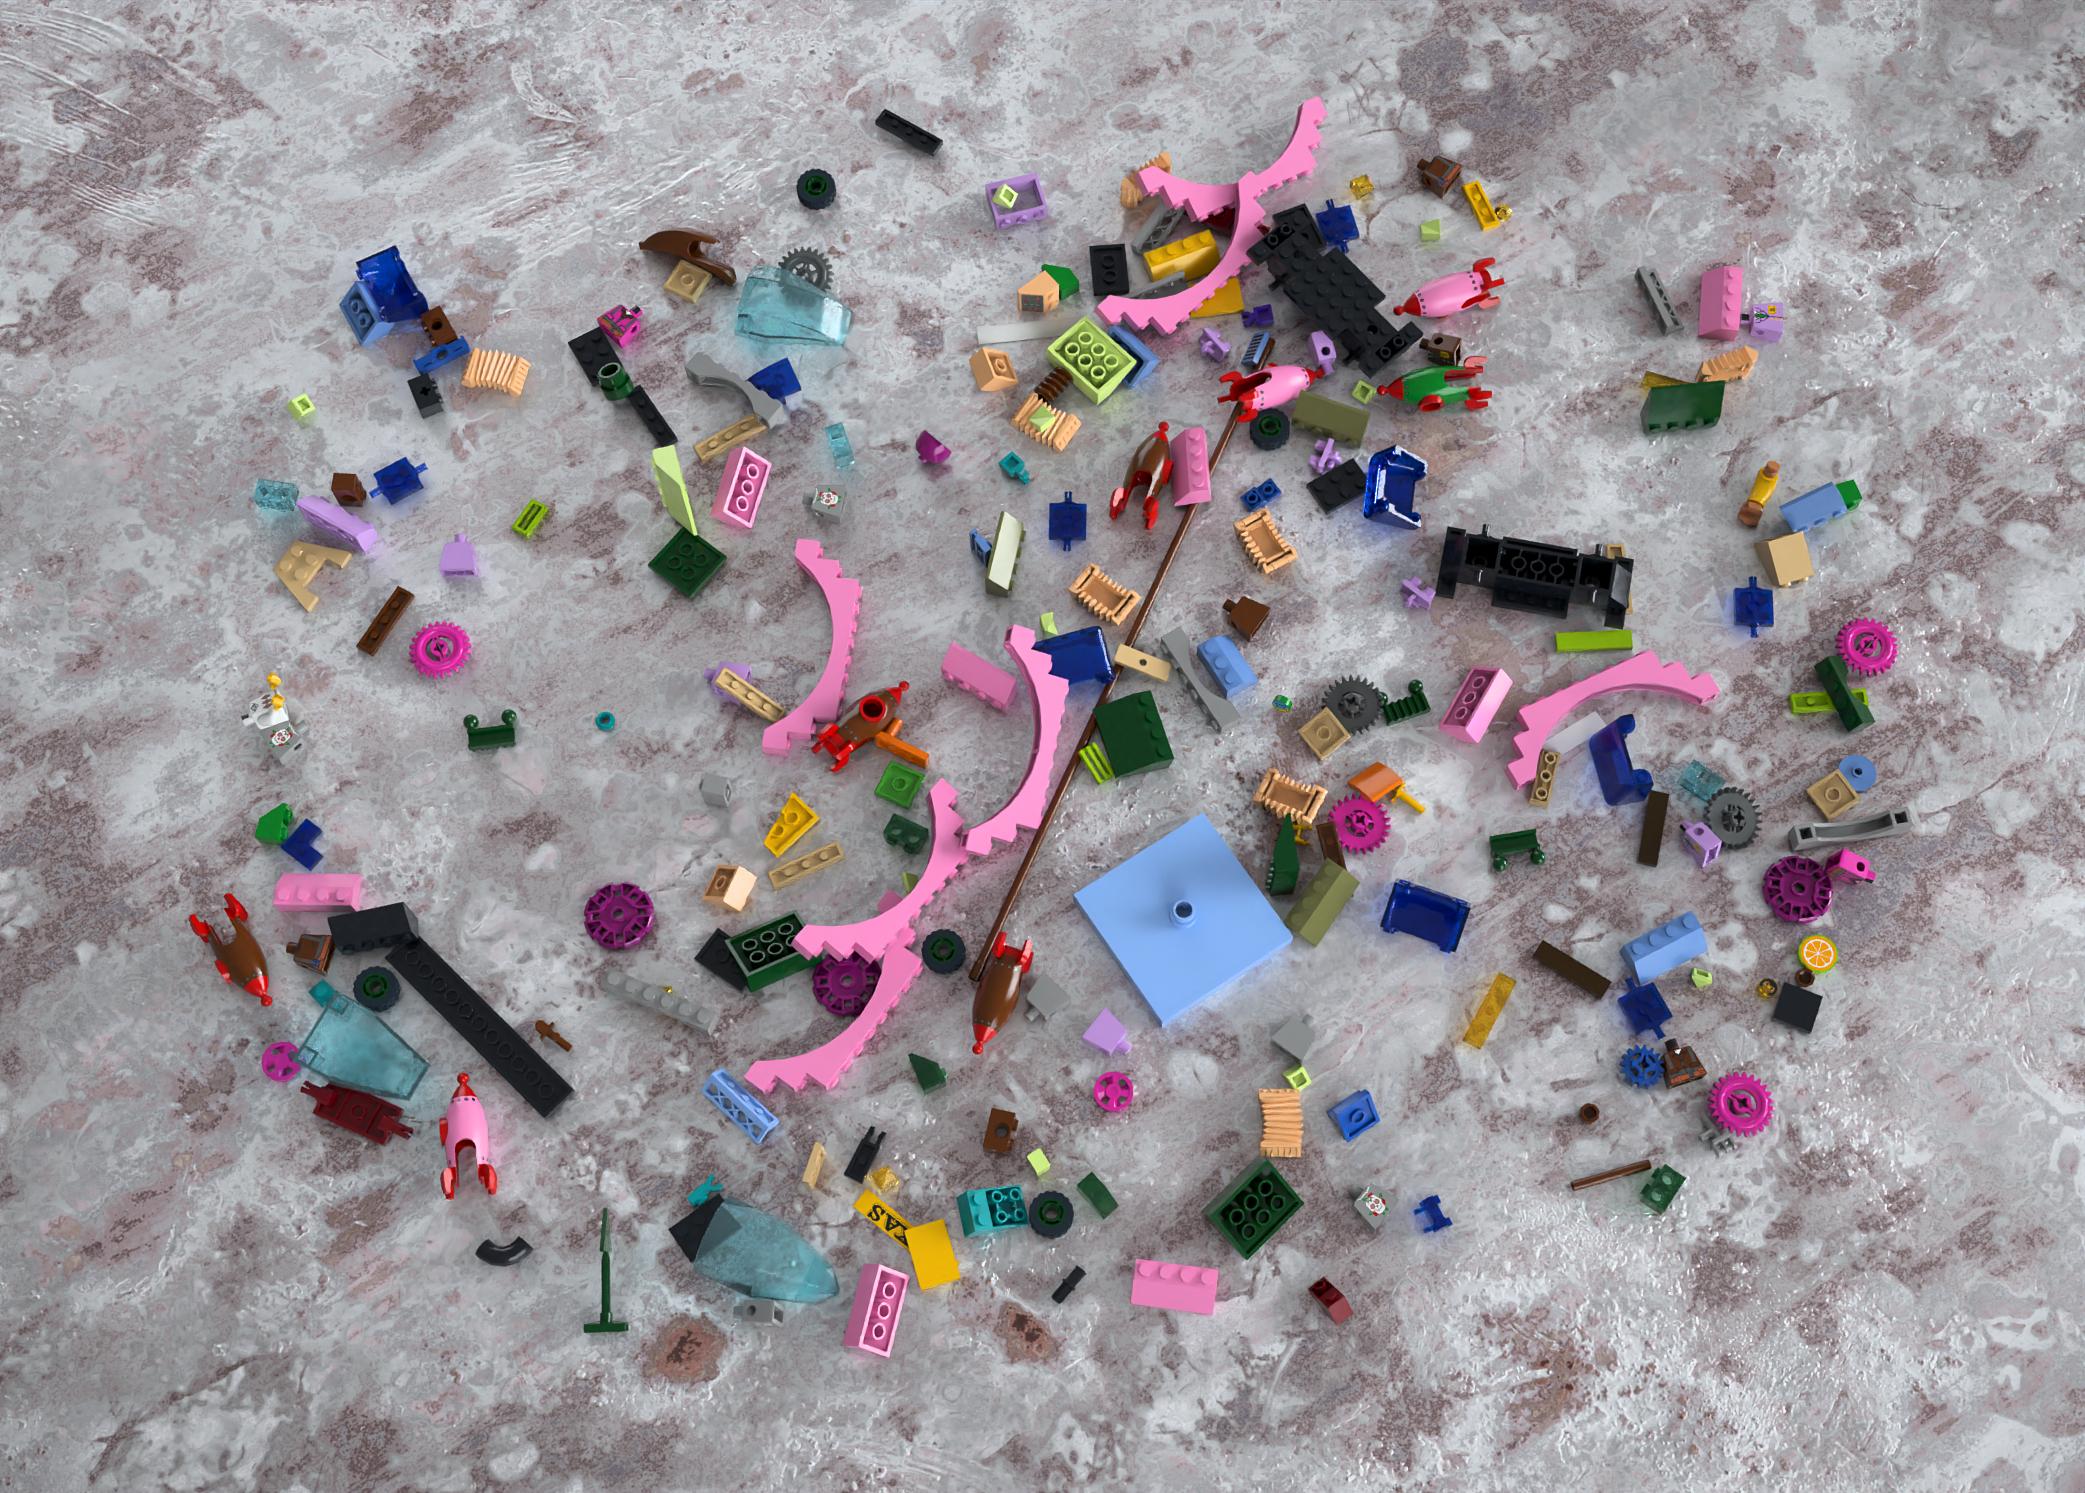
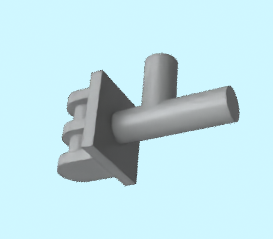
M1708 1114L1701 1117L1708 1130L1699 1134L1698 1138L1701 1142H1704L1713 1137L1714 1140H1712L1710 1149L1714 1151L1717 1157H1721L1722 1153H1729L1731 1149H1737L1730 1132L1721 1135Z

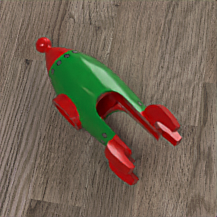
M1469 356L1464 360V366H1433L1413 370L1394 380L1388 387L1384 385L1378 386L1377 394L1384 396L1386 393H1389V395L1400 401L1418 405L1419 410L1423 412L1436 411L1443 408L1446 404L1462 401L1465 402L1469 409L1487 407L1488 401L1476 400L1492 398L1491 390L1481 391V387H1450L1446 384V382L1475 378L1476 373H1483V366L1476 364L1487 362V357Z

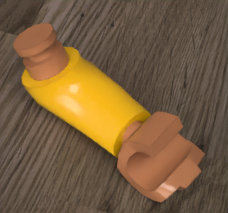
M1768 461L1766 466L1758 471L1752 491L1737 515L1738 519L1743 520L1742 523L1749 526L1752 524L1757 527L1763 514V508L1773 494L1777 484V471L1780 469V465L1777 462Z

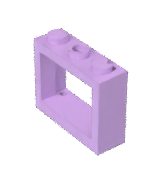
M1036 172L985 184V194L996 229H1006L1013 225H1022L1029 221L1042 220L1048 217V207ZM1003 184H1006L1016 193L1033 189L1038 207L999 216L996 204L992 201V198L997 188Z

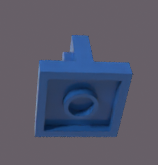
M1366 1089L1356 1091L1326 1111L1328 1117L1339 1127L1343 1138L1347 1142L1380 1121L1372 1097Z

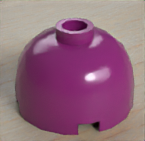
M923 430L916 440V450L920 454L918 458L925 464L928 462L941 464L952 453L926 430Z

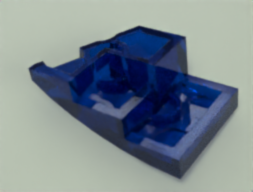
M788 357L769 365L745 380V382H751L759 391H765L770 398L779 400L782 405L786 404V396L802 390Z

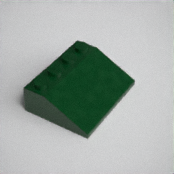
M1725 380L1651 387L1640 412L1644 433L1656 434L1661 431L1675 432L1680 429L1693 430L1699 427L1712 428L1716 426L1721 416Z
M1151 690L1133 693L1092 710L1115 779L1169 768L1174 760V756Z
M1287 813L1272 859L1269 860V867H1267L1268 873H1266L1264 881L1265 889L1269 890L1270 896L1293 894L1300 868L1291 813Z
M793 910L724 940L744 983L751 993L814 966L819 962H823L821 953L817 957L813 955L808 960L791 946L793 939L806 926L797 910Z
M1257 1156L1201 1213L1245 1260H1248L1304 1202L1268 1159Z

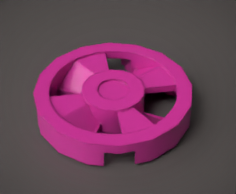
M289 1042L275 1043L267 1048L263 1054L262 1069L274 1081H289L302 1069V1053L295 1045ZM273 1049H278L280 1054L274 1056L270 1052ZM292 1049L296 1052L297 1055L294 1058H290L288 1056ZM276 1067L274 1071L270 1074L268 1069ZM289 1067L293 1069L291 1073L287 1074L286 1070Z
M1107 1072L1101 1075L1093 1089L1097 1105L1108 1112H1119L1126 1109L1133 1098V1085L1130 1079L1119 1072ZM1120 1078L1126 1081V1085L1121 1088L1118 1085ZM1105 1080L1108 1086L1104 1087L1100 1085V1082ZM1121 1096L1127 1098L1124 1104H1121L1118 1100ZM1106 1097L1109 1099L1107 1105L1101 1102Z

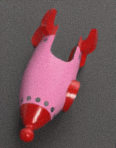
M1493 257L1479 259L1473 264V270L1449 274L1424 284L1406 300L1403 306H1395L1393 312L1396 316L1406 312L1414 316L1442 319L1475 304L1484 309L1500 303V298L1498 296L1488 298L1491 296L1488 289L1505 284L1504 278L1492 281L1489 272L1484 269L1495 264Z
M1269 363L1261 368L1260 371L1244 378L1241 373L1232 371L1219 378L1220 383L1231 381L1233 384L1230 386V394L1217 397L1218 404L1229 400L1231 402H1243L1241 412L1245 411L1246 414L1238 416L1236 418L1237 423L1250 422L1256 418L1257 410L1280 406L1297 399L1301 390L1306 391L1316 378L1322 379L1325 374L1321 368L1316 369L1314 372L1301 366H1278L1275 363Z
M460 1073L457 1076V1082L460 1085L450 1100L446 1116L439 1119L441 1145L445 1146L448 1168L441 1172L440 1181L443 1194H445L448 1200L454 1199V1187H460L458 1157L465 1148L476 1149L478 1178L481 1181V1185L485 1184V1189H488V1195L496 1194L497 1175L494 1168L488 1164L489 1139L485 1112L478 1097L467 1085L469 1076L466 1073Z

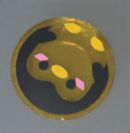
M1500 203L1495 207L1494 212L1501 221H1507L1512 217V210L1507 204Z
M1764 978L1757 984L1756 990L1760 997L1771 999L1777 994L1778 985L1773 979Z

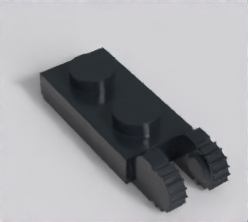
M870 1126L864 1139L862 1138L844 1172L845 1177L860 1184H863L887 1134L882 1131L875 1144L869 1142L875 1133V1127Z

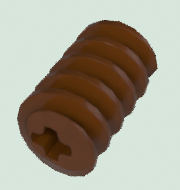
M1055 367L1053 372H1050L1044 378V381H1041L1039 386L1034 388V392L1038 394V400L1043 398V403L1047 402V406H1049L1048 400L1054 402L1053 396L1059 397L1058 391L1064 392L1063 386L1068 388V382L1073 383L1074 379L1063 368Z

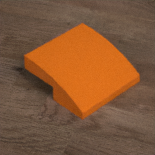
M1376 762L1347 783L1351 789L1360 792L1363 799L1373 803L1403 781L1390 768Z

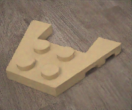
M295 540L273 568V571L304 609L310 612L319 599L316 595L305 590V587L326 560L343 569L352 557V554L349 551Z

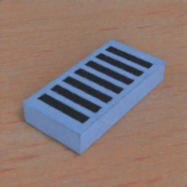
M1267 331L1253 335L1241 361L1244 367L1258 363L1270 337Z

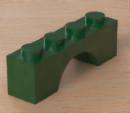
M1828 656L1814 665L1848 732L1862 731L1876 722L1868 706L1857 700L1851 693L1846 680L1849 670L1841 656Z

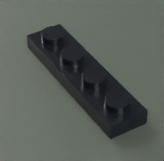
M884 109L875 120L876 126L933 157L943 145L942 139L887 109Z
M642 386L634 387L633 391L626 398L658 445L662 448L677 443L678 438Z

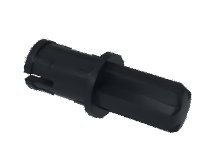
M1076 1265L1068 1277L1062 1279L1063 1282L1052 1294V1299L1056 1303L1061 1304L1072 1290H1076L1075 1286L1086 1275V1272Z

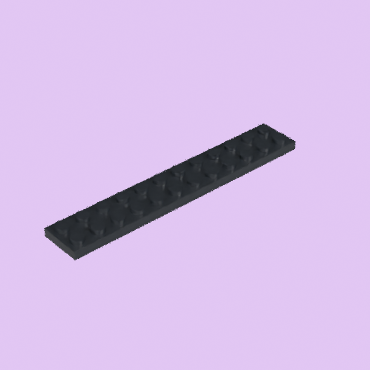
M420 936L419 940H414L407 944H398L384 957L545 1120L575 1092Z

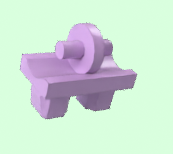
M1206 327L1203 329V334L1198 340L1202 346L1200 352L1202 355L1208 353L1217 363H1220L1225 355L1229 353L1231 345L1228 342L1221 343L1219 340L1221 336L1217 329L1210 330Z
M1329 438L1328 442L1318 440L1314 451L1321 453L1322 457L1312 454L1308 466L1317 469L1316 474L1322 476L1327 462L1329 463L1327 467L1330 469L1341 463L1338 451H1334L1331 454L1334 439Z
M1416 576L1412 577L1409 581L1405 579L1400 589L1404 593L1402 598L1407 601L1404 605L1406 608L1413 605L1417 609L1421 606L1426 611L1430 608L1436 592L1430 587H1427L1424 592L1418 589L1422 582Z

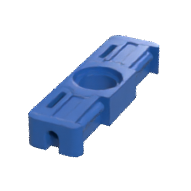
M461 335L460 339L448 345L445 343L429 351L430 354L417 360L414 359L413 362L419 374L430 373L469 353L471 350L464 336ZM441 352H445L447 354L446 357L443 359L437 358L438 354Z

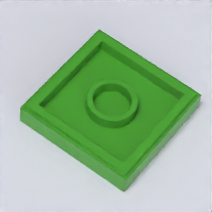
M891 760L874 791V795L909 810L926 776Z

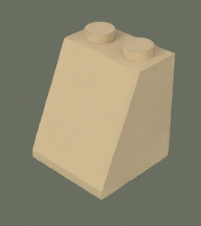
M1803 531L1788 532L1753 543L1772 586L1779 585L1780 588L1790 586L1792 581L1797 580V583L1809 580L1808 576L1815 575Z

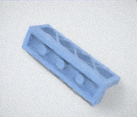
M723 1068L713 1072L701 1089L716 1106L757 1144L763 1140L769 1130L776 1127L779 1123V1120ZM711 1084L717 1087L718 1094H714L709 1089ZM724 1098H728L731 1101L732 1107H728L725 1104ZM738 1111H742L745 1114L746 1121H742L739 1118ZM753 1125H757L762 1130L759 1135L754 1132Z

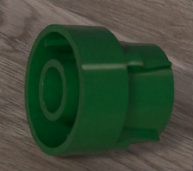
M608 363L599 370L597 375L600 381L599 385L607 400L616 401L623 399L633 391V382L620 364Z

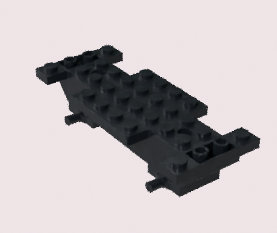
M1297 210L1246 251V255L1257 266L1266 261L1268 271L1275 279L1274 282L1268 285V288L1273 292L1279 286L1283 287V292L1332 341L1338 337L1342 340L1341 344L1349 353L1342 360L1343 364L1348 366L1353 360L1359 362L1358 368L1371 379L1405 353L1410 346L1423 337L1424 333L1412 321L1397 331L1374 308L1385 299L1386 295L1337 247H1334L1326 255L1322 256L1300 234L1310 226L1311 221L1300 210Z
M1483 524L1482 534L1477 535L1466 533V529L1447 527L1435 596L1453 599L1456 583L1494 589L1491 606L1560 619H1566L1569 603L1606 609L1604 626L1623 630L1634 559L1615 556L1614 559L1607 558L1602 555L1604 548L1602 544L1601 546L1596 544L1595 554L1579 553V556H1577L1578 549L1503 536V539H1497L1489 535L1491 528L1489 524L1487 530L1486 524Z

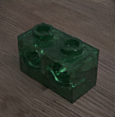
M893 813L883 835L888 844L892 846L898 845L909 854L915 853L919 855L929 837V831L927 828ZM894 829L902 830L901 833L897 835L892 833ZM911 837L919 838L915 843L909 841Z
M1666 1164L1661 1169L1659 1167L1655 1169L1651 1175L1653 1181L1650 1185L1646 1183L1640 1192L1643 1195L1640 1201L1660 1215L1665 1212L1686 1179ZM1662 1176L1669 1177L1671 1184H1665ZM1651 1193H1658L1660 1201L1654 1200Z

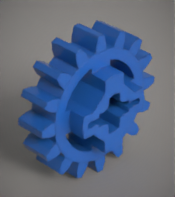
M1635 1045L1634 1051L1629 1048L1626 1051L1627 1054L1622 1055L1621 1058L1625 1061L1619 1063L1620 1066L1624 1067L1621 1069L1620 1074H1626L1623 1080L1629 1079L1631 1081L1630 1086H1633L1635 1083L1637 1084V1089H1640L1642 1085L1648 1089L1650 1083L1655 1086L1657 1080L1663 1077L1659 1073L1665 1071L1664 1068L1660 1067L1664 1060H1658L1660 1053L1653 1054L1654 1048L1647 1050L1646 1045H1643L1640 1049L1638 1045ZM1639 1055L1637 1060H1630L1633 1056ZM1640 1063L1642 1064V1067L1645 1068L1643 1072L1641 1070V1066H1638ZM1647 1074H1653L1652 1077L1645 1079Z

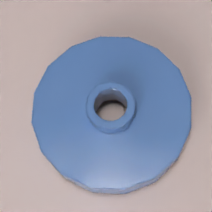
M1850 755L1844 758L1837 767L1856 793L1865 792L1876 780V768L1864 756ZM1855 770L1859 771L1860 775H1857Z

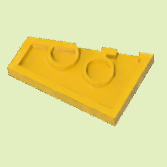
M792 792L788 802L781 810L778 820L763 843L764 846L776 858L780 857L819 820V817Z

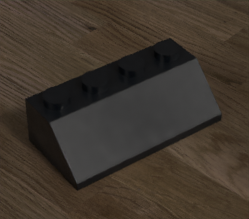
M404 902L327 918L335 947L342 955L350 956L357 952H369L376 948H388L395 944H407L411 941L419 940L418 918Z

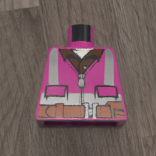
M618 305L598 317L597 321L600 328L623 349L640 330L637 318L643 312L637 305L630 310L626 309L623 305Z
M1842 849L1827 858L1824 869L1826 875L1829 874L1831 879L1849 885H1856L1862 881L1871 884L1876 877L1875 872L1868 870L1869 860L1846 849Z

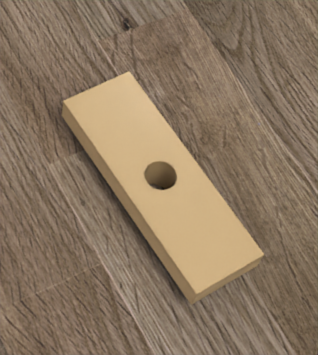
M1121 643L1118 645L1113 659L1114 663L1163 683L1167 681L1172 666L1168 662Z
M1541 749L1536 777L1533 781L1528 803L1545 808L1548 807L1561 753Z

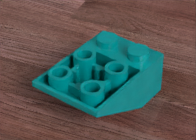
M1020 1185L966 1191L956 1198L965 1238L1029 1225Z

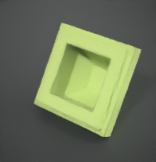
M1692 968V979L1697 988L1712 983V974L1710 972Z

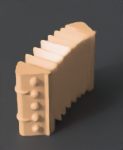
M1168 152L1159 153V157H1155L1154 162L1150 159L1149 164L1145 162L1144 167L1140 166L1139 172L1151 166H1156L1171 175L1170 154ZM1136 170L1134 175L1129 174V178L1124 177L1120 188L1121 205L1133 209L1138 206V201L1142 202V198L1146 200V196H1142L1134 180L1138 173Z
M1745 345L1742 350L1739 347L1737 352L1733 349L1731 354L1727 351L1725 356L1721 353L1719 358L1715 356L1714 360L1709 358L1708 363L1704 360L1696 374L1695 383L1725 380L1728 383L1729 380L1733 382L1734 378L1737 380L1738 376L1743 379L1753 369L1759 353Z
M478 348L470 352L461 380L462 385L473 388L476 385L479 388L481 385L485 388L487 385L489 389L493 386L495 390L497 387L500 391L503 389L504 393L509 391L510 396H520L528 374L529 362L522 357L517 359L516 355L511 358L510 353L505 356L504 352L499 355L497 350L493 354L490 349L487 353L484 349L480 353Z
M1035 392L1028 395L1009 421L1016 429L1020 427V432L1025 430V436L1030 434V439L1035 437L1036 443L1042 440V445L1047 443L1048 448L1053 445V450L1062 452L1064 447L1068 445V442L1081 425L1076 415L1071 413L1066 416L1065 411L1061 414V410L1057 412L1056 407L1051 410V404L1047 406V402L1043 403V398L1038 400V394ZM1044 405L1055 416V423L1040 433L1029 422V419L1040 406Z
M1266 507L1233 524L1236 536L1240 537L1239 542H1242V548L1245 547V553H1249L1248 559L1253 558L1252 564L1258 563L1257 568H1262L1261 573L1265 575L1298 558L1294 547L1288 546V541L1284 542L1281 534H1277L1278 529H1275L1274 520H1270L1271 513Z
M1091 562L1067 589L1074 600L1079 599V604L1083 603V608L1088 607V613L1094 611V617L1099 615V620L1105 618L1106 623L1111 621L1112 627L1118 626L1132 608L1135 607L1137 601L1141 599L1134 590L1126 592V587L1123 589L1121 585L1117 587V582L1112 584V579L1107 580V575L1104 576V572L1100 573L1099 566Z
M1269 768L1265 776H1263L1258 790L1255 791L1252 802L1259 809L1263 810L1266 808V812L1271 810L1272 816L1277 813L1278 819L1283 816L1285 819L1286 814L1291 813L1292 823L1296 820L1298 825L1303 822L1306 827L1311 825L1312 820L1316 817L1317 810H1319L1320 805L1324 802L1328 791L1318 785L1312 789L1310 784L1307 787L1305 783L1301 786L1300 781L1295 784L1294 779L1290 781L1289 776L1287 778L1285 774L1280 776L1279 770Z
M1258 1089V1103L1262 1105L1260 1110L1262 1111L1261 1116H1263L1262 1122H1264L1261 1127L1263 1128V1135L1260 1138L1262 1142L1259 1145L1261 1157H1301V1144L1299 1143L1302 1142L1300 1136L1304 1133L1301 1130L1304 1125L1300 1122L1303 1121L1304 1117L1300 1116L1302 1109L1299 1108L1301 1103L1298 1102L1300 1097L1299 1089Z

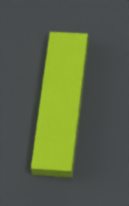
M1631 630L1555 633L1554 635L1557 653L1633 649Z
M1866 688L1850 689L1857 700L1869 707ZM1827 691L1795 693L1788 696L1792 714L1837 711Z

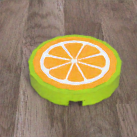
M1811 935L1805 938L1799 945L1797 958L1802 967L1812 970L1814 974H1823L1835 966L1838 961V951L1836 945L1829 938L1823 935Z

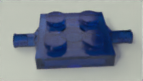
M1328 199L1326 201L1328 210L1315 214L1320 233L1327 247L1340 245L1342 253L1345 254V251L1348 253L1347 243L1358 239L1360 235L1351 207L1347 205L1335 208L1333 199H1330V202Z
M404 457L377 471L373 475L377 480L378 487L369 491L371 498L373 499L383 494L387 497L390 504L393 505L423 489L424 487L419 480V473L428 470L425 462L414 467Z
M1068 491L1064 492V502L1050 503L1049 540L1064 541L1063 551H1066L1067 545L1068 551H1071V541L1086 540L1087 504L1072 502V492L1069 491L1068 498Z
M1751 576L1749 577V587L1734 588L1733 590L1734 625L1750 627V637L1758 638V627H1773L1774 625L1773 590L1757 587V577L1754 576L1753 578Z
M1632 977L1624 980L1630 991L1628 994L1618 998L1617 1002L1636 1035L1653 1030L1658 1040L1666 1037L1660 1025L1672 1019L1673 1015L1654 982L1637 987Z

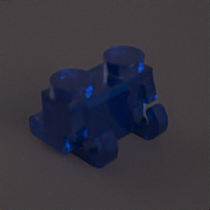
M1438 1195L1422 1200L1419 1203L1421 1208L1413 1211L1415 1215L1424 1212L1431 1226L1423 1229L1425 1234L1432 1230L1436 1233L1453 1225L1449 1217L1445 1218L1437 1205L1441 1203Z

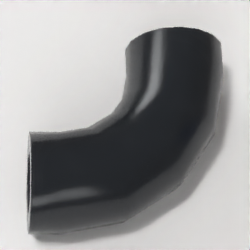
M520 1236L506 1246H498L488 1239L478 1247L475 1255L492 1266L506 1267L519 1263L534 1249Z

